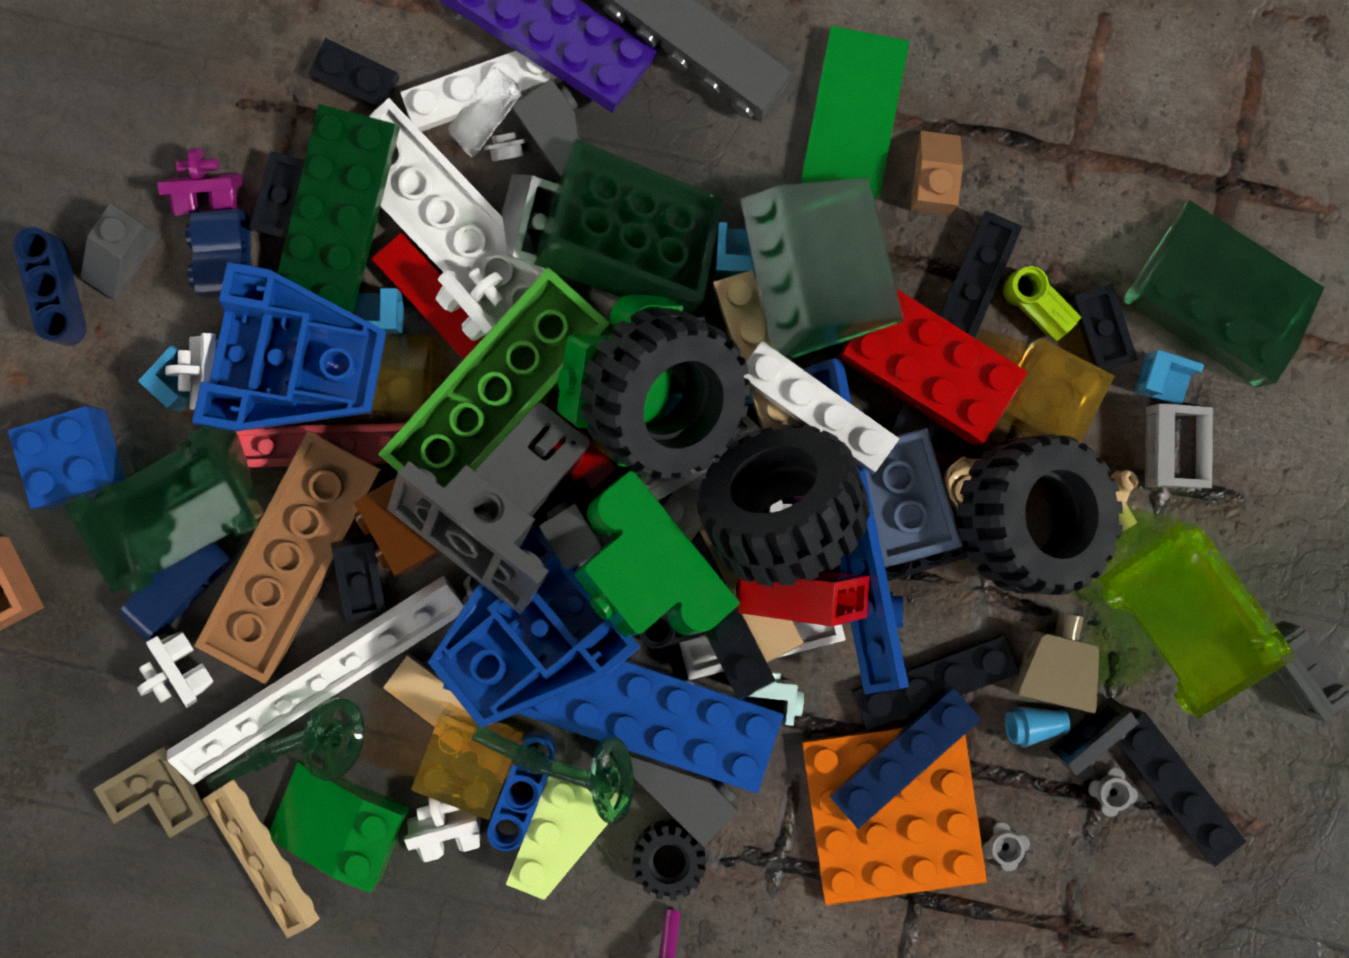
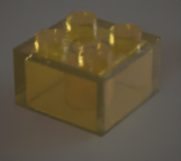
M1040 338L1031 343L1026 350L1019 366L1026 370L1028 374L1000 418L1033 436L1055 434L1056 436L1066 435L1075 438L1080 444L1115 376Z
M448 703L439 715L411 790L489 820L501 795L524 731L500 722L480 728L464 708Z

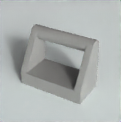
M1156 404L1146 407L1145 487L1212 488L1213 408L1179 404ZM1175 416H1196L1195 479L1174 478Z

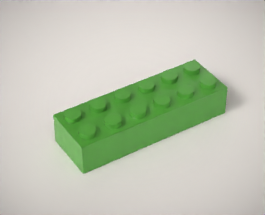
M548 267L380 451L379 455L398 472L409 461L419 469L428 470L437 478L439 485L443 488L450 483L465 465L475 471L538 403L545 405L559 390L558 374L563 368L568 336L571 334L608 335L612 329L611 323Z

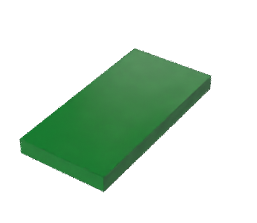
M831 26L800 185L878 200L909 40Z

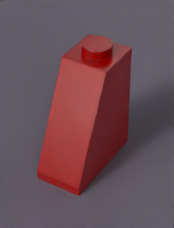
M819 572V577L811 581H807L806 578L796 581V585L785 587L780 582L774 583L773 587L758 585L755 579L752 583L739 579L736 585V598L740 602L738 613L831 627L867 618L870 576Z

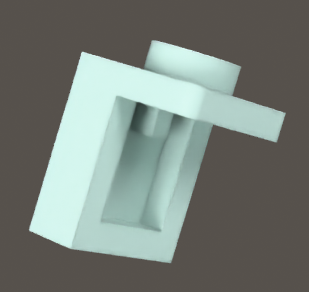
M771 671L776 682L750 695V697L785 700L783 722L785 725L794 726L795 716H802L804 692L797 691L798 685L795 681L780 679V672Z

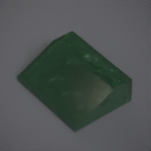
M575 139L542 231L534 265L545 269L549 267L555 273L619 297L626 295L664 296L683 306V312L691 314L704 299L724 199Z
M868 178L778 185L741 199L768 338L780 354L787 359H792L905 322L871 183Z
M1189 200L1122 301L1254 387L1259 388L1277 383L1299 349L1325 287Z

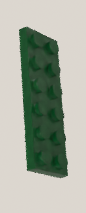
M318 104L277 274L354 314L400 126L395 123Z

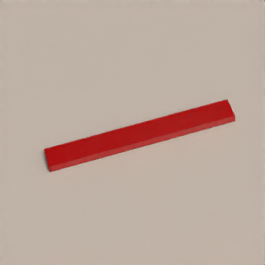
M402 232L371 258L463 360L484 338L471 341L464 333L462 323L469 315L462 307L449 312L439 304L436 296L443 286L438 280L441 275ZM551 397L545 406L590 441V445L571 479L577 482L583 477L592 489V493L617 468L602 452L595 448L593 441L581 428L576 427L557 412L558 403ZM545 426L538 435L542 438L549 430V427ZM564 439L560 440L553 449L557 451L566 441Z

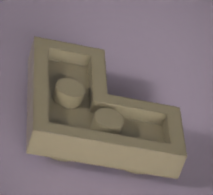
M170 745L162 747L93 789L113 824L150 804L169 838L208 816L210 813L195 787L167 761V750L171 748Z

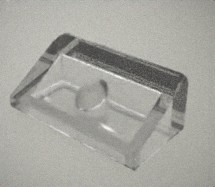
M492 68L451 123L448 129L450 135L469 156L473 157L478 154L519 99L521 91L518 83L500 69Z

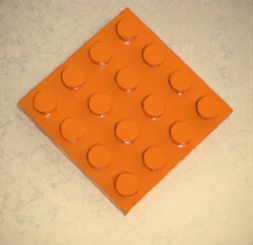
M906 726L801 740L825 905L987 883L966 735H963L859 829L829 795Z

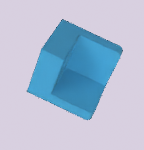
M719 222L715 277L728 278L752 270L756 278L758 265V232L756 230L728 229L727 222Z
M380 288V293H359L354 313L356 316L385 330L387 334L404 335L403 293L397 288Z
M172 345L138 382L166 408L182 412L190 403V392H179L178 377L165 375V367L178 365V350H184Z
M1161 350L1145 354L1134 393L1168 404L1182 405L1191 376L1202 373L1204 364Z

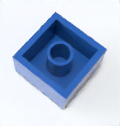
M85 406L7 430L30 509L52 510L128 486L106 410Z

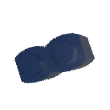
M229 209L191 213L190 224H187L185 227L187 245L190 249H193L192 264H189L187 268L188 281L190 286L195 288V292L205 298L220 297L227 262L253 266L251 259L250 221L248 215L242 210Z

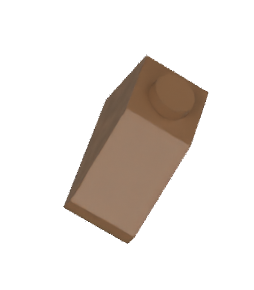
M920 131L910 211L949 216L958 206L963 170L960 136Z

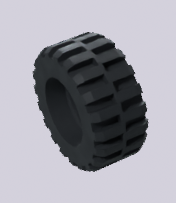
M655 308L651 311V314L643 310L633 314L630 317V323L619 322L611 329L613 335L608 340L602 338L596 346L599 352L594 360H588L584 371L589 374L588 380L581 383L580 396L587 401V403L582 404L581 411L583 420L589 423L588 432L591 437L611 456L643 477L650 476L654 480L666 481L671 479L672 476L677 480L690 476L692 469L699 472L710 466L709 460L714 456L720 458L728 450L725 445L731 437L736 439L741 430L738 427L741 417L746 418L748 411L745 396H750V380L744 377V375L748 374V367L745 358L739 356L740 348L732 339L726 337L725 333L718 328L678 309L672 311L668 308ZM684 362L687 380L680 402L664 419L650 425H645L644 406L651 386L665 370L675 364Z
M794 424L782 425V429L773 430L771 427L760 430L761 434L751 438L747 435L740 439L739 444L734 448L728 447V450L720 457L719 462H713L706 472L707 479L702 480L698 491L697 512L717 557H719L722 565L729 572L735 573L736 577L750 583L755 579L756 583L762 586L773 587L774 583L778 582L784 587L796 585V581L806 578L807 581L818 578L819 572L827 568L831 571L840 565V558L843 555L849 557L858 545L856 539H862L868 526L867 520L870 516V504L855 458H853L849 447L840 441L837 436L825 430L820 432V429L808 425L798 428ZM804 496L800 501L788 508L772 513H763L768 507L783 499Z
M1055 434L1014 438L1002 441L998 446L990 447L983 452L981 457L983 460H976L968 472L972 477L970 480H964L960 491L964 498L963 504H958L957 517H962L963 527L958 529L961 541H967L969 547L965 550L971 563L980 564L977 570L986 580H993L996 587L1005 591H1014L1015 593L1065 595L1070 594L1073 590H1081L1089 586L1092 582L1091 578H1098L1105 571L1107 566L1104 562L1112 560L1118 548L1114 543L1116 538L1121 537L1123 525L1119 524V514H1123V506L1121 501H1117L1116 492L1120 491L1114 478H1109L1107 474L1110 471L1109 467L1102 458H1094L1096 452L1085 443L1079 444L1075 438L1066 435L1056 436ZM1037 480L1048 492L1054 511L1053 529L1047 543L1041 550L1033 542L1025 518L1027 498Z

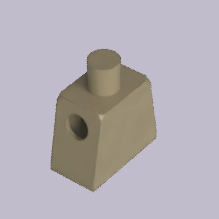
M1059 612L1054 635L1034 631L1018 666L1019 674L1014 676L1009 691L1020 696L1095 713L1097 708L1100 650L1099 646L1079 641L1084 617Z

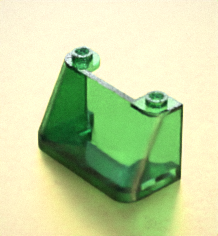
M204 425L188 434L189 440L180 443V449L119 483L104 486L102 488L103 491L94 495L95 498L88 499L86 495H80L64 504L111 594L128 589L131 595L136 594L154 584L151 577L232 532L238 537L259 526L256 519L262 516L263 512L242 443L236 431Z

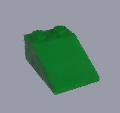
M299 761L269 833L273 842L328 876L371 893L381 882L411 806Z

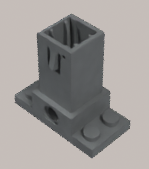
M538 403L475 471L465 465L445 488L439 485L437 478L431 472L423 468L419 469L409 461L397 474L387 510L521 614L531 603L549 571L543 567L541 560L535 554L528 550H521L520 547L536 516L575 473L590 445V441L543 403ZM545 426L549 427V430L541 438L538 435ZM564 439L566 441L557 451L553 449L560 440Z

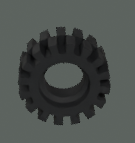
M662 820L655 822V826L652 828L648 826L643 831V835L638 837L632 861V868L636 874L635 879L638 884L641 883L644 886L643 890L647 894L655 893L656 899L663 900V896L670 897V901L677 900L678 895L682 894L683 897L690 895V890L693 887L697 889L700 885V879L704 877L706 871L705 847L682 825L676 824V820H669V823H662ZM664 845L677 846L685 855L683 868L672 875L663 874L658 871L653 862L655 852Z

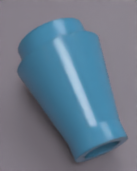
M1016 707L1014 711L1007 712L1005 729L1008 739L1013 745L1020 744L1025 748L1057 735L1068 734L1070 731V719L1064 709L1048 710Z

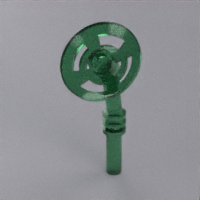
M330 699L315 710L305 730L271 742L268 740L262 741L261 745L257 744L253 749L245 751L244 757L206 777L207 786L214 792L230 781L236 780L252 770L258 772L262 767L266 768L269 766L270 762L275 763L278 760V756L302 748L304 764L311 775L324 781L336 780L344 776L353 767L360 755L365 736L363 715L358 706L348 699ZM337 708L346 714L349 724L343 726L337 718H333ZM347 739H349V743L345 753L343 754L341 759L336 763L335 759L342 753L346 745ZM312 751L317 757L322 758L323 769L316 766L310 755Z
M476 727L471 740L513 760L514 766L518 767L521 764L522 770L527 771L530 769V774L532 775L540 773L588 789L592 795L595 809L604 822L616 824L621 822L627 815L633 796V767L629 752L619 738L606 737L600 741L594 752L591 768L587 772L546 758L543 751L537 754V748L532 747L529 750V744L527 743L519 745L487 728ZM610 751L613 753V755H614V757H615V759H616L617 765H616L614 759L612 758V756L609 755ZM619 790L617 801L613 807L610 800L614 793Z

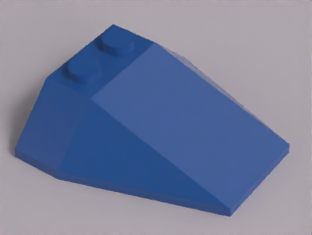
M227 262L219 297V303L225 312L209 383H200L192 423L237 432L371 413L387 332L269 269Z
M534 523L520 549L528 550L535 554L541 560L543 567L549 572L531 603L519 614L479 582L428 661V664L480 728H484L608 676L640 648L632 636L624 637L609 619H602L594 611L590 604L592 598L575 578V572L572 569H564L546 537Z

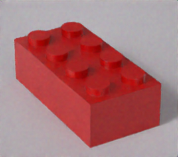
M886 283L878 290L836 359H843L845 365L972 445L985 443L1028 374L1020 366L889 283Z

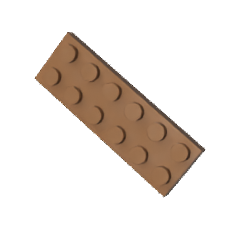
M307 431L194 647L265 685L270 683L334 563L331 543L347 539L356 522L354 514L359 512L354 501L372 492L383 469L319 434Z

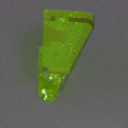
M1179 522L1098 578V581L1103 586L1101 594L1108 605L1114 610L1120 608L1125 612L1132 613L1179 680L1176 682L1178 691L1174 693L1175 699L1187 714L1193 713L1197 720L1296 660L1295 653L1212 540L1194 522Z

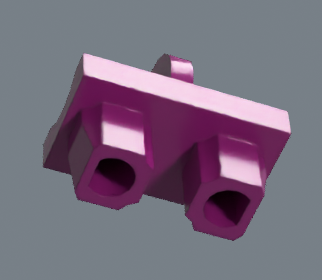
M198 147L189 149L188 160L176 161L177 172H190L191 177L169 178L167 181L158 182L157 184L159 195L168 194L174 216L190 215L191 213L199 212L197 192H208L211 211L236 209V188L243 186L241 173L207 176V171H218L220 169L218 158L206 159L203 150Z

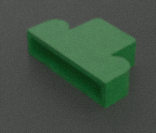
M626 295L617 300L612 307L610 323L612 327L621 321L630 323V317L643 310L650 314L655 308H668L672 311L678 309L682 311L683 306L664 296ZM571 334L567 338L563 368L558 374L560 392L557 412L578 428H588L589 424L583 420L581 411L582 404L587 403L580 396L582 381L587 382L589 375L584 372L588 360H594L599 352L596 346L601 339L605 338L608 340L612 335ZM673 366L665 370L655 380L648 392L644 406L645 425L656 423L665 418ZM593 440L596 449H598L608 458L613 460L619 466L627 467L623 463L618 461L616 458L611 456L609 453H607L605 450H603L600 447V444Z
M630 470L621 476L589 504L587 521L591 529L599 535L609 536L611 540L575 571V578L591 596L590 604L594 611L602 619H609L624 637L643 633L666 612L668 621L676 632L683 635L702 633L714 628L740 604L634 471Z

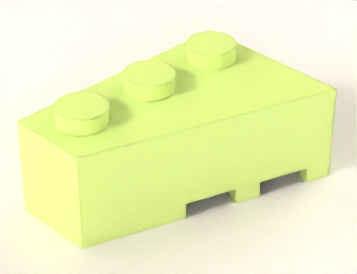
M556 760L506 885L545 900L628 801L631 789Z

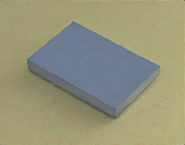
M927 428L896 436L899 438L898 442L873 475L865 470L885 568L962 547Z

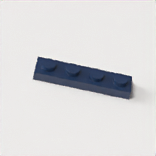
M950 687L829 795L830 798L859 829L974 727L981 718L953 687Z

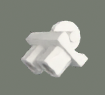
M466 263L453 271H444L438 278L443 286L438 292L436 300L449 312L458 310L460 307L464 309L469 317L462 323V330L471 341H476L486 336L508 312L501 304L504 301V297L497 290V287L503 281V278L497 272L485 277L479 268L472 270Z
M202 333L201 336L189 337V350H178V365L165 367V375L178 377V391L190 392V410H195L200 383H209L218 344L216 334Z
M183 632L170 635L161 641L156 636L146 642L163 672L157 674L150 662L141 666L139 670L146 679V682L137 687L140 695L143 696L153 691L160 703L171 697V694L164 685V683L170 681L186 708L196 703V696L204 692L213 683V679L202 663L183 675L176 667L174 662L194 651Z
M439 791L429 793V805L417 808V816L408 818V835L404 839L407 849H416L420 858L425 863L439 859L444 855L442 841L455 838L459 851L463 852L479 848L482 811L479 801L476 800L459 805L457 798L444 801Z

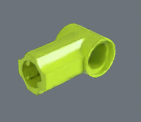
M1029 266L1021 268L1008 275L1003 282L1002 291L1007 302L1018 306L1052 342H1057L1066 335L1081 318L1049 284L1048 277L1038 267ZM1021 276L1026 277L1032 283L1033 290L1029 297L1022 295L1018 290V280Z

